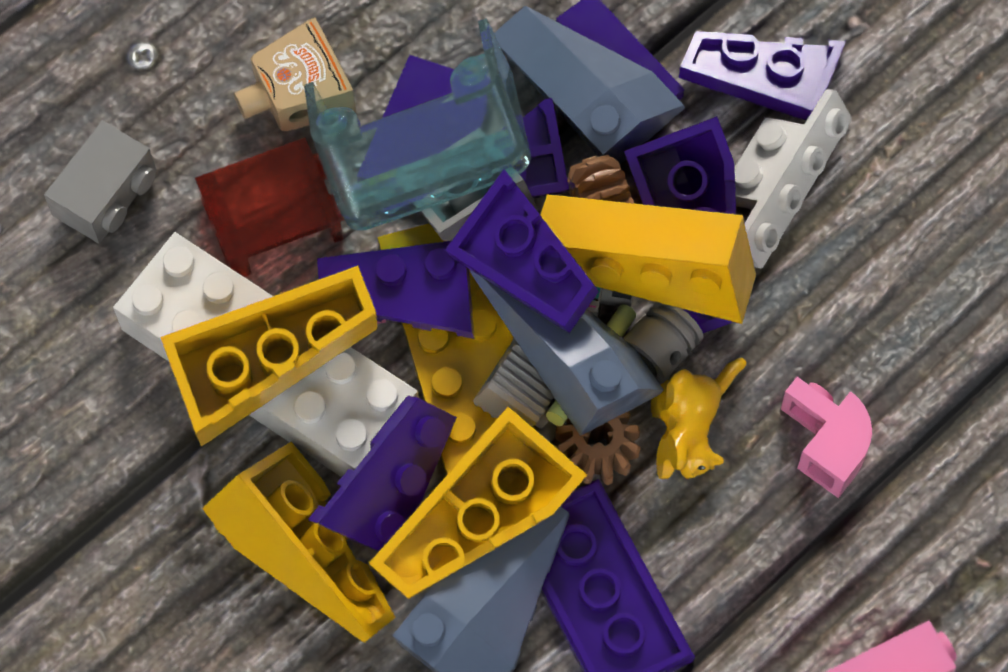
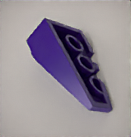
M718 116L624 151L643 205L736 215L735 163ZM685 310L697 322L702 333L734 323Z

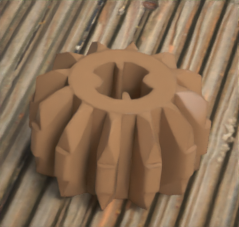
M608 154L583 159L581 163L570 167L567 181L571 197L634 204L624 171L621 170L619 162Z
M629 411L581 436L569 419L566 420V425L556 427L555 438L561 442L556 448L587 474L583 480L584 484L590 485L594 479V474H601L602 481L609 486L613 483V470L624 476L630 473L631 464L629 460L637 459L640 455V446L634 442L640 437V429L638 425L627 424L630 419ZM591 438L593 441L598 443H595L593 446H590L589 439ZM603 438L606 439V446L599 443V441H601Z

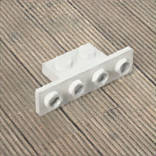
M825 90L805 124L765 117L735 166L736 206L752 210L744 224L754 267L763 268L771 253L777 248L780 238L795 213L800 210L807 193L818 175L824 170L826 162L839 140L847 132L851 122V115L836 90Z

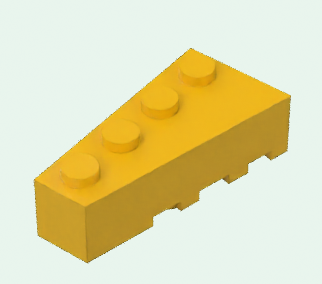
M547 194L540 214L596 287L740 324L743 323L756 277L743 215Z
M358 266L160 338L196 436L202 447L378 328L374 305Z

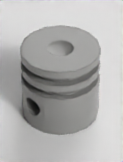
M656 302L654 307L647 311L646 316L642 317L623 339L637 350L657 381L664 383L687 358V355L691 354L695 346L700 344L704 336L697 322L685 310Z

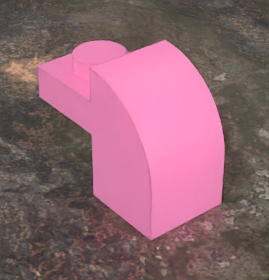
M796 377L785 391L781 410L815 434L814 438L802 451L797 469L839 498L857 476L864 463L872 438L870 416L861 400L851 391L838 406L833 402L834 400L830 393L816 383L807 384L799 377Z

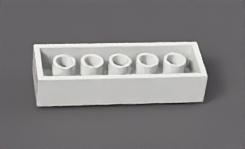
M174 232L114 305L113 309L122 331L169 361L160 337L270 298L272 295ZM350 347L249 416L288 442L292 441L297 448L342 477L348 469L355 470L371 450L370 441L407 395L417 398L419 396L418 390Z

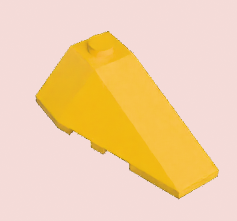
M507 407L369 562V565L407 599H410L551 517L586 478L587 474L511 408Z
M291 441L239 473L202 510L214 523L217 531L228 540L235 550L365 643L396 617L369 566L355 559L346 541L349 538L308 520L319 505L326 506L325 500L331 494L323 479Z

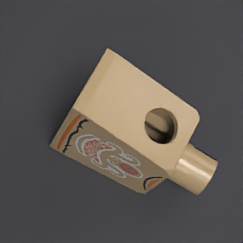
M316 17L306 21L256 52L251 57L256 83L234 92L236 103L244 119L270 109L281 131L302 128L348 116L356 112L353 88Z

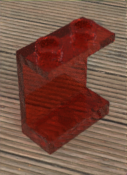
M306 138L296 140L195 178L201 201L227 266L243 277L252 274L248 258L327 228L334 243L343 240L341 222L348 219L344 205L338 192L329 194L324 183L325 180L330 179L325 160L320 151L312 154Z

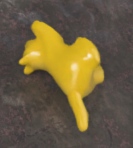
M737 358L727 363L715 380L706 375L692 374L687 369H683L675 373L670 380H666L661 384L664 389L663 392L651 399L652 417L664 421L667 428L665 434L660 439L657 450L656 468L659 479L670 478L674 470H680L682 476L686 479H693L698 475L706 473L709 469H715L716 465L724 463V458L713 453L708 442V433L720 406L721 396L746 366L744 358Z

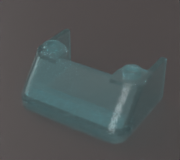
M487 18L478 21L484 53L463 60L455 68L450 78L452 93L361 126L359 118L352 109L348 107L328 109L315 84L311 82L304 85L311 137L337 207L346 224L351 229L359 231L368 230L490 187L503 169L506 170L511 178H514L521 174L529 165L531 153L513 73Z

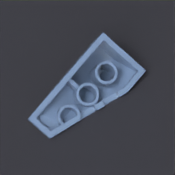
M524 6L490 36L491 40L545 99H553L554 109L599 157L607 154L619 162V165L627 159L624 151L646 143L685 109L680 100L652 71L527 6Z
M470 270L471 275L580 436L663 392L664 389L637 350L588 309H586L571 332L568 333Z
M559 507L551 517L434 584L392 636L403 649L433 672H513L521 653L520 648L529 623L532 622L537 608L536 603L546 575L550 572L570 516L569 512Z

